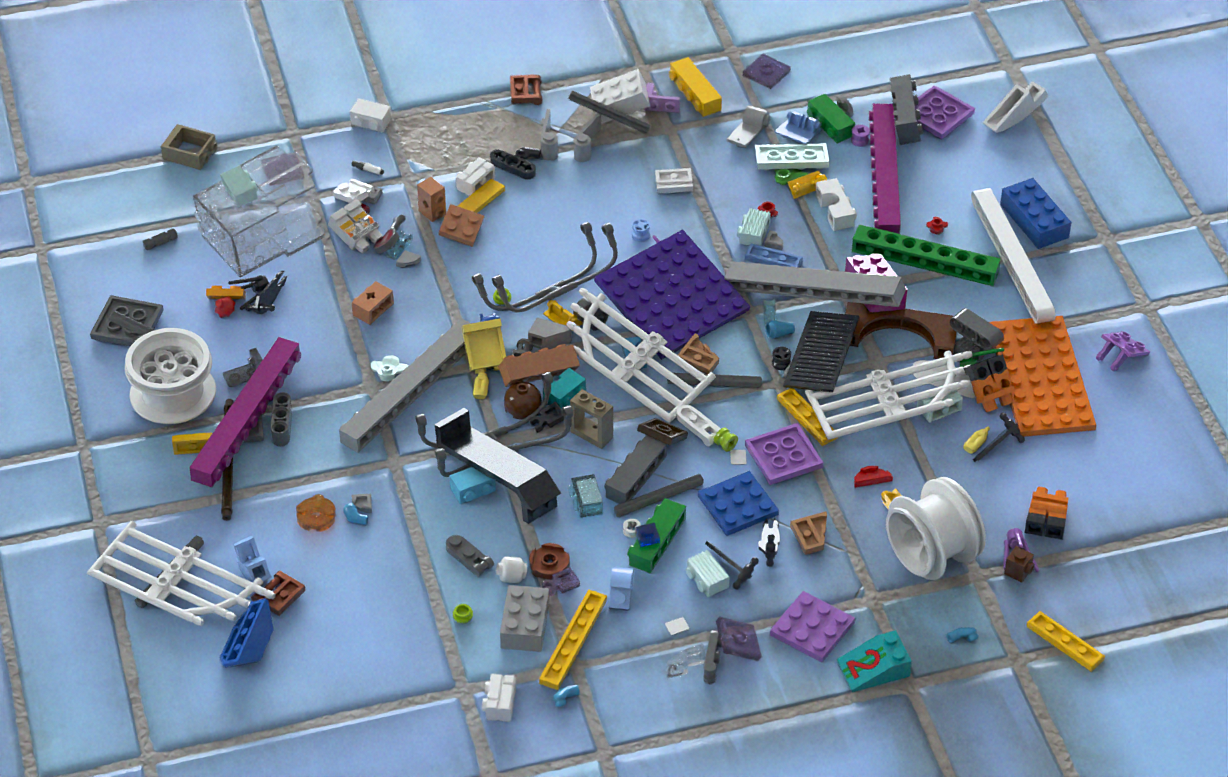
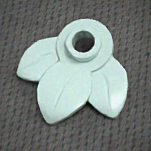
M393 355L384 357L382 361L371 362L372 371L377 372L382 381H391L395 378L396 374L402 373L408 367L407 364H399V358Z

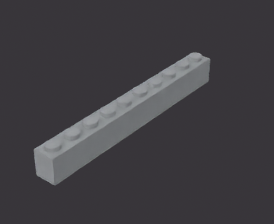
M732 261L724 277L737 291L899 307L906 291L902 278L897 276L765 265L760 263Z
M461 318L445 334H442L433 345H430L421 356H418L411 365L406 367L400 375L392 379L389 385L380 390L371 401H368L359 412H356L347 423L340 427V443L359 453L466 354L461 327L471 323Z

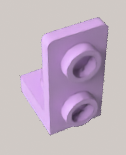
M647 83L650 106L644 108V110L679 113V97L657 96V91H654V84Z

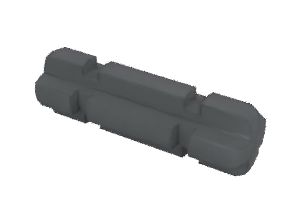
M172 228L167 230V233L162 232L152 236V239H144L142 241L143 246L146 250H149L154 245L157 247L169 242V239L171 241L177 239V231Z

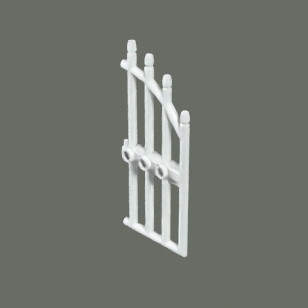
M584 288L579 290V293L586 297L592 305L588 311L580 308L576 303H572L570 306L573 311L578 312L584 318L583 329L571 321H568L566 324L583 341L584 351L574 346L576 355L668 423H671L677 417V410L680 406L689 405L716 378L712 372L705 376L665 347L667 341L658 333L652 331L648 335L603 302L606 299L604 294L600 293L596 297ZM600 308L643 341L637 347L594 317L597 309ZM591 324L631 353L623 359L589 334ZM591 345L618 365L612 371L607 369L594 359ZM659 351L701 382L695 388H692L652 359V357ZM645 364H648L688 393V395L682 401L642 373L640 369ZM635 376L676 407L670 413L666 412L627 382Z
M946 351L944 358L889 373L879 369L871 371L870 374H866L867 379L837 386L834 392L819 391L814 393L813 390H806L805 393L827 439L830 440L952 406L954 404L953 399L942 401L949 392L970 386L968 380L953 383L955 376L965 373L964 367L955 368L954 363L971 358L972 352L966 351L962 354L952 355L951 351ZM947 365L948 371L893 386L890 382L892 379ZM946 379L944 386L901 398L896 394V392ZM870 385L873 389L871 392L819 405L818 402L819 399ZM934 397L928 405L906 411L903 405ZM875 398L879 401V404L828 418L823 413ZM879 411H884L886 415L833 431L830 425Z
M134 521L128 523L86 572L89 576L191 623L193 622L198 626L204 624V620L198 617L199 615L213 613L230 621H235L237 615L228 612L226 609L237 604L248 608L250 601L246 598L253 592L268 599L275 598V593L261 587L263 581L260 578H257L252 583L199 559L202 554L192 547L184 546L182 550H179L135 530L137 524ZM128 536H131L175 556V558L168 564L123 542ZM118 549L164 571L156 578L111 556ZM106 563L152 584L147 592H144L99 570ZM195 565L246 589L236 595L188 573V571ZM183 579L227 600L215 605L176 586ZM171 593L200 607L183 610L164 600Z

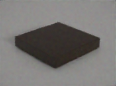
M658 418L643 422L637 428L638 432L668 445L685 440L688 436V431Z

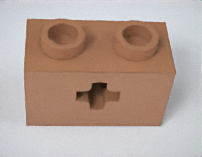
M429 177L417 184L419 212L431 222L446 215L445 187L433 177Z
M375 281L352 301L353 316L371 325L394 304L393 290Z

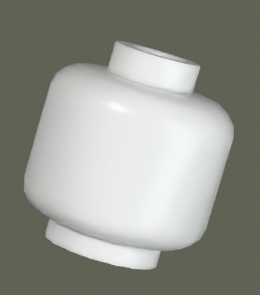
M505 556L501 563H497L496 574L500 575V579L504 583L518 584L522 579L526 578L527 564L520 557Z

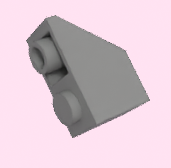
M537 317L528 331V339L533 343V347L553 349L558 345L571 343L572 330L566 325Z

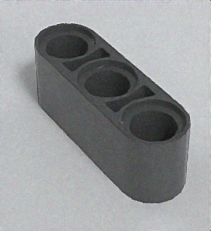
M967 308L962 309L950 319V325L953 330L984 350L994 349L1004 341V335L999 328Z
M280 392L273 398L271 432L273 443L276 446H285L290 441L292 405L290 395Z

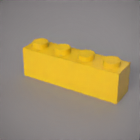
M689 57L670 63V79L677 84L678 89L685 94L687 100L694 105L696 111H699L705 117L722 110V97Z

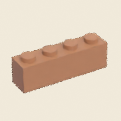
M561 344L554 349L543 348L535 353L528 351L517 357H514V355L503 358L498 367L505 387H509L517 382L541 380V374L550 372L552 377L559 376L568 368L576 371L580 363L573 344L568 346Z

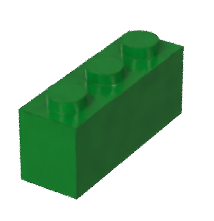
M826 94L808 100L807 115L818 120L821 123L820 128L837 144L852 137V129L855 126V122Z

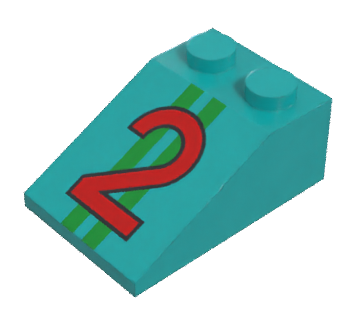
M896 630L876 635L837 659V663L852 693L907 678L911 675L912 660Z

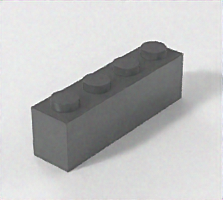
M647 435L642 441H638L633 452L626 456L624 463L619 465L614 475L606 480L604 485L606 498L619 504L633 499L667 457V444Z

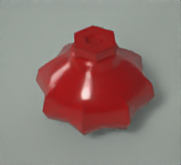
M231 296L221 297L215 302V312L220 318L229 317L235 311L236 302L232 300Z

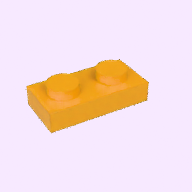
M214 285L211 288H206L208 299H220L231 296L232 299H246V292L244 289H241V286H230V289H223V286Z

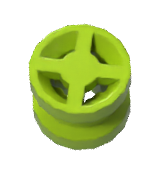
M726 427L721 428L714 437V443L719 446L721 445L725 452L732 450L738 442V436L731 434L730 430Z

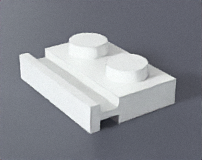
M691 168L655 170L657 194L693 191Z
M353 179L350 180L351 183H343L332 191L334 198L349 203L355 199L361 202L369 196V193H375L372 185Z

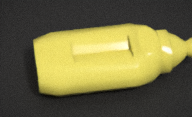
M485 372L479 373L474 381L473 396L476 399H485L488 394L489 379Z
M987 426L985 429L974 432L964 443L963 449L968 453H975L987 440L990 427Z

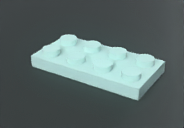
M826 144L755 145L757 169L797 168L803 170L806 168H829Z

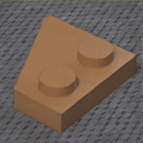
M697 334L692 336L678 354L680 358L706 374L713 372L719 364V357L710 350L707 344H703L699 340Z
M826 511L790 521V527L805 555L824 550L827 521Z

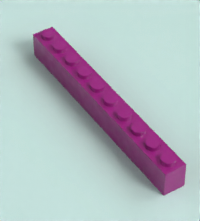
M873 103L868 119L872 121L869 122V130L872 133L870 134V145H873L870 147V157H874L871 158V169H874L871 173V180L875 181L872 182V193H875L873 195V205H876L873 208V218H877V220H874V228L900 234L901 222L893 104Z
M281 337L277 338L189 467L191 481L213 487L216 481L220 480L222 472L226 467H229L234 454L239 452L242 442L247 440L249 432L257 425L260 415L265 413L267 405L270 401H273L277 390L283 386L287 375L291 374L293 366L296 362L300 361L299 343Z

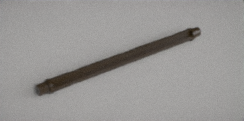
M227 399L225 401L224 416L234 403V400ZM233 457L229 467L224 469L222 477L221 514L222 519L225 521L230 520L233 513Z

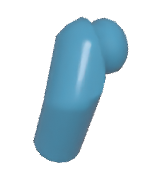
M578 685L561 688L553 696L555 706H565V698L580 695Z

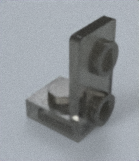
M257 348L249 350L250 358L247 359L248 364L223 372V377L228 387L249 381L263 360Z

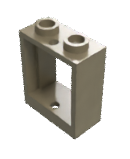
M179 124L174 127L161 145L162 159L199 170L208 162L212 153L217 150L215 134ZM183 142L203 147L198 154L178 149Z
M582 389L570 400V406L574 413L571 433L603 449L613 439V406ZM585 412L597 418L598 424L586 418Z

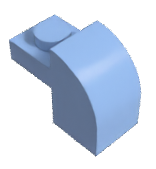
M248 537L233 544L238 558L237 563L246 580L253 583L257 578H260L262 581L271 578L266 560L259 555L253 537Z
M612 568L609 608L630 609L634 569Z

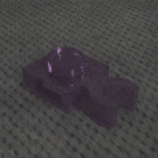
M571 568L553 574V580H544L542 582V588H550L549 597L555 595L558 590L563 594L580 586V580Z

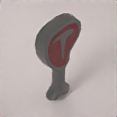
M404 215L393 218V224L390 229L374 245V250L378 254L387 251L397 242L399 238L397 230L401 223L406 220Z

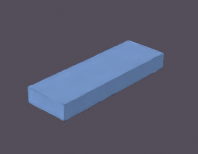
M752 243L745 254V260L765 265L800 268L803 262V257Z

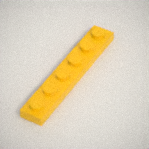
M588 589L539 678V684L559 690L606 604L607 595Z

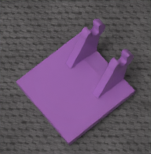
M1124 331L1102 334L1101 338L1107 342L1097 354L1096 359L1102 361L1116 345L1122 351L1112 363L1110 369L1117 371L1128 356L1149 355L1150 351L1145 348L1146 346L1143 343L1131 339V335Z

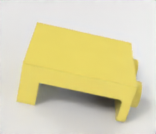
M500 318L466 324L461 327L470 372L475 371V374L487 372L486 369L494 368V371L499 370L498 366L503 361V358L506 357Z

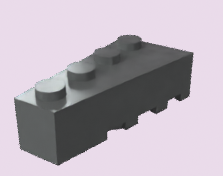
M911 74L891 77L893 112L899 143L903 145L920 142V134H923L922 124H918L921 115L920 109H916V105H919L918 95H914V91H917L916 81H912Z

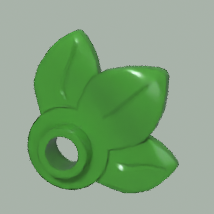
M797 168L774 169L776 174L775 181L781 185H787L788 182L808 174Z

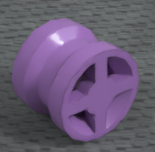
M856 125L853 127L851 138L853 145L863 147L869 143L868 136L870 130L867 126Z

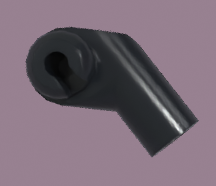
M522 147L515 152V156L524 160L529 157L540 158L541 149Z

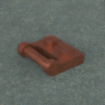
M536 74L510 76L511 104H542L543 97L540 93L541 76ZM528 83H532L534 94H528Z
M278 571L274 578L264 587L272 591L281 584L273 591L275 593L274 599H268L257 593L251 596L252 601L266 598L269 602L270 611L278 616L306 591L304 584L282 571Z

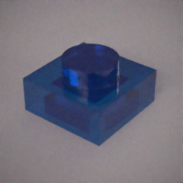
M655 523L635 527L640 547L660 543V536Z

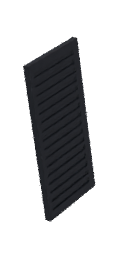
M810 311L783 387L834 392L860 318L859 315Z

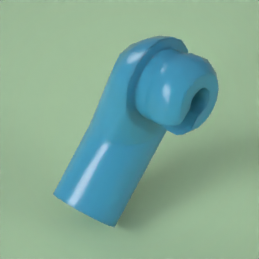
M349 503L344 506L343 512L350 523L367 525L369 517L358 514L354 504Z
M959 627L946 634V638L950 643L965 636L971 642L978 639L979 636L974 627Z

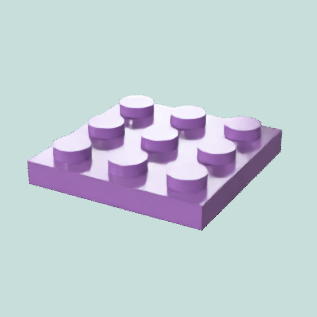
M935 85L918 97L919 105H916V109H920L921 115L918 124L921 123L924 130L940 139L946 137L975 114L974 107Z
M798 423L745 440L747 450L769 485L823 468V461Z
M802 591L770 629V636L822 663L854 625L855 617Z

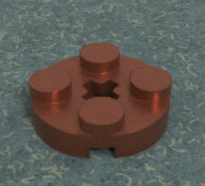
M554 543L542 544V547L537 550L535 548L529 557V565L533 576L543 579H562L570 566L569 554L564 551L561 545ZM549 559H552V561H553V563H546V562H547Z

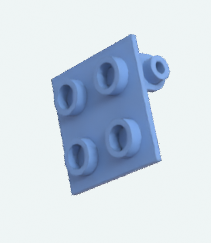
M788 111L786 117L789 119L775 133L780 134L782 137L793 139L798 143L807 144L822 131V128H820L821 123L818 120L809 116L805 117L803 114L800 115V113L795 111Z

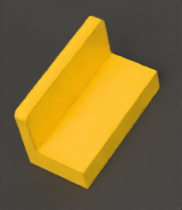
M213 433L172 436L174 455L200 453Z

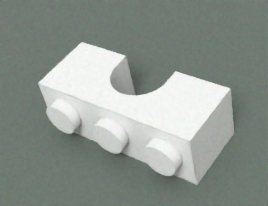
M837 178L816 182L815 196L821 207L828 206V221L833 231L854 227L857 213L851 207L850 199L848 196L846 197L843 185L839 184Z

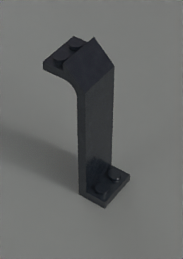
M463 408L434 424L437 447L443 448L448 454L514 491L521 501L523 521L527 524L558 506L557 496L561 492L548 471L472 428L469 410Z

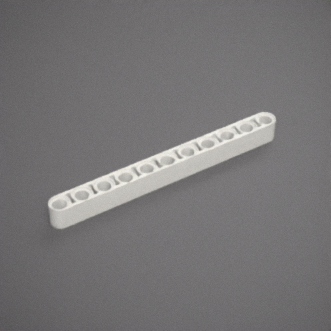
M991 188L972 191L971 199L973 206L1032 319L1036 324L1054 321L1056 318L1054 306Z

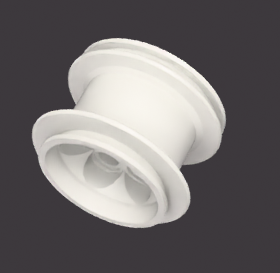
M163 328L141 336L130 346L125 358V374L132 385L129 395L131 405L140 416L155 423L179 424L198 417L210 407L216 395V383L210 374L212 356L206 342L197 334L185 329Z
M939 477L927 481L921 491V500L917 502L905 496H898L889 505L886 517L888 539L898 559L915 575L922 576L928 580H937L945 572L947 559L953 558L961 563H970L977 556L981 555L985 549L986 533L979 510L964 488L950 478Z

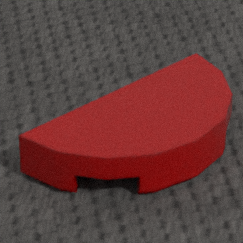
M866 466L861 468L860 472L854 477V488L892 482L893 476L888 470L879 469V466Z

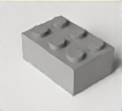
M508 585L500 629L501 649L542 652L549 610V588Z

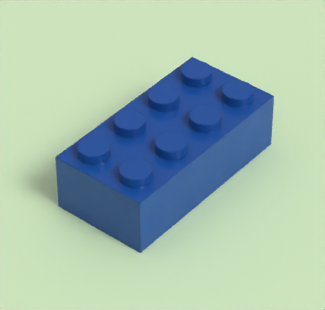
M1034 178L1002 188L1000 205L1038 249L1070 237L1072 222Z

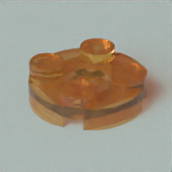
M316 494L296 506L297 522L305 530L316 529V532L324 531L335 522V505L329 499L324 498L323 495ZM315 512H319V513H320V515H318V516H317L316 514H314V515H312V514L315 513Z

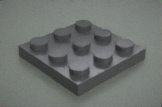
M110 295L90 332V337L94 340L131 346L141 335L109 320L111 313L116 311L154 329L164 311L163 305Z

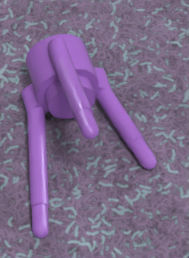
M1019 528L1010 529L1006 535L1007 539L1004 540V570L1006 558L1009 556V547L1014 549L1018 546L1030 552L1026 539H1024L1023 533ZM1033 559L1034 569L1036 572H1039V568Z

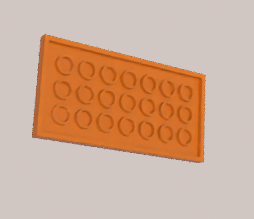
M1063 315L1056 316L1054 321L1038 324L1032 318L989 322L999 328L1004 335V341L994 349L1004 348V351L996 353V356L1003 354L1012 386L1015 389L1014 392H1011L1013 403L1010 406L1014 420L1019 425L1020 434L1026 437L1096 430L1094 415Z

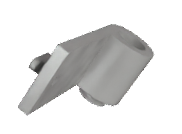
M748 105L744 111L742 123L727 138V142L735 144L737 147L746 148L764 127L769 125L771 121L769 112Z
M547 109L545 119L542 118L541 120L543 128L540 146L541 157L549 161L558 157V137L553 133H549L551 114L550 109Z
M597 113L574 138V158L579 162H586L591 158V140L601 130L600 113Z

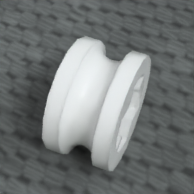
M627 519L623 524V533L626 537H637L641 531V524L636 519ZM628 527H635V530H629Z

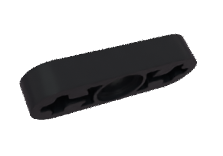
M499 149L493 150L490 153V163L495 167L526 180L533 179L536 176V166L533 163ZM510 163H516L517 165H516V166H510L509 164H510Z

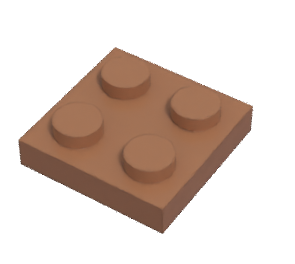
M450 204L438 235L473 247L484 220V215Z

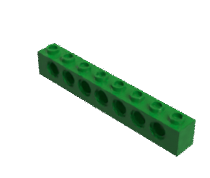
M860 224L852 240V252L867 256L880 254L887 261L993 287L1000 270V258Z

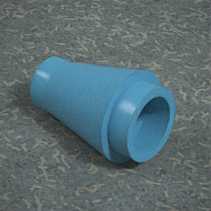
M771 320L766 323V335L772 339L794 334L795 332L793 322Z

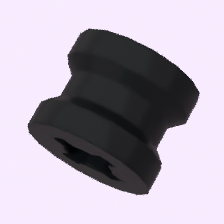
M776 347L772 352V366L776 370H786L791 362L790 349L787 347Z

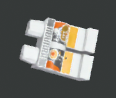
M358 199L330 215L328 226L349 245L351 250L356 248L363 254L370 247V244L367 242L369 239L375 245L383 237L378 230L379 224L363 210Z

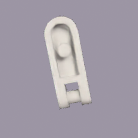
M690 405L680 406L677 410V420L702 439L706 446L709 447L714 444V437L721 429Z

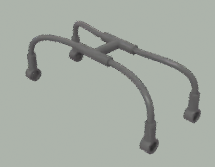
M589 222L581 224L580 228L582 233L585 234L589 246H591L592 260L583 271L565 281H559L525 300L510 305L504 288V280L500 275L492 278V283L497 288L505 306H496L488 300V294L483 284L484 279L480 273L473 275L472 281L477 287L480 297L483 298L485 304L491 309L498 311L510 310L516 313L527 311L547 300L550 301L577 288L578 285L592 280L595 276L610 269L615 264L618 256L613 226L610 223L601 226L610 247L613 249L612 260L603 269L578 281L575 280L588 273L597 259L596 242L592 234V226ZM538 299L537 301H535V302H533V303H531V304H529V305H527V306H524V307H521V308H517V307H520V306H522V305H525V304H527V303H529V302H531V301H534V300Z
M551 373L541 374L545 397L535 412L513 425L503 426L483 434L499 442L498 436L526 424L532 417L537 416L540 413L539 411L545 408L550 397L551 383H553ZM569 405L562 408L565 430L561 434L519 445L515 444L508 448L518 452L523 448L562 439L569 433L572 426V417L574 416L572 407ZM425 415L415 416L421 440L428 446L438 448L437 443L431 442L425 437V425H427ZM443 448L435 450L437 467L442 476L449 477V475L471 468V466L466 464L451 472H445L446 453Z

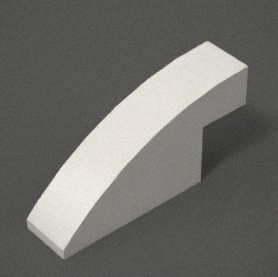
M1033 81L1026 89L1016 84L983 121V124L996 133L1016 125L1044 102L1048 97L1046 89Z

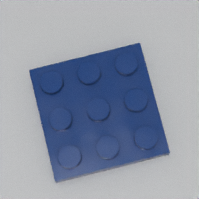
M750 471L698 491L699 499L726 536L761 523L766 518L771 519L779 515V509Z

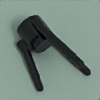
M264 275L228 282L229 285L251 282L241 286V289L252 288L253 292L258 293L263 291L269 284L268 279ZM255 295L249 301L244 303V305L240 307V310H243L247 304H251L254 301H256L257 295Z

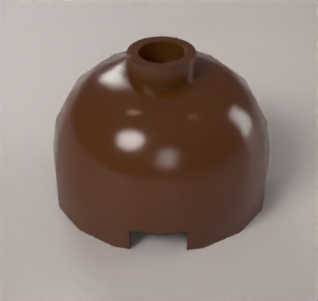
M529 382L512 384L504 396L505 412L512 414L515 419H525L542 404L540 391Z

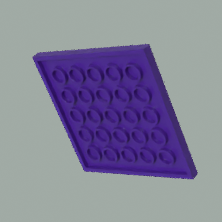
M683 229L594 278V282L626 319L648 335L652 331L661 335L667 341L665 347L673 353L684 348L694 334H697L700 339L750 310V305L730 282L724 279L723 274ZM659 351L656 353L661 360L666 358Z

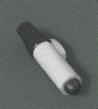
M354 160L351 163V166L378 175L384 174L382 168L373 166L370 163Z

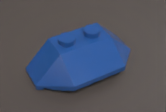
M266 598L250 602L248 610L241 615L234 625L219 657L224 667L258 662L263 657L264 650L274 630L269 602Z

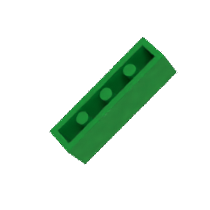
M664 498L662 503L656 506L652 518H648L645 529L643 532L640 531L638 533L635 544L631 545L628 549L629 566L651 574L686 520L685 505Z

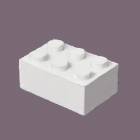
M639 69L590 87L593 100L627 115L650 106L646 83ZM601 114V124L613 120Z

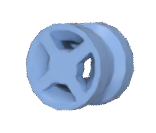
M641 218L633 221L632 237L634 240L641 242L649 239L650 222Z

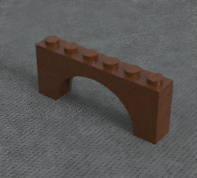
M847 302L845 314L859 315L860 317L850 346L859 347L863 338L878 330L902 329L924 338L933 350V359L944 358L946 351H951V354H954L958 333L950 325V319L953 315L906 308L902 310L869 312L864 303Z

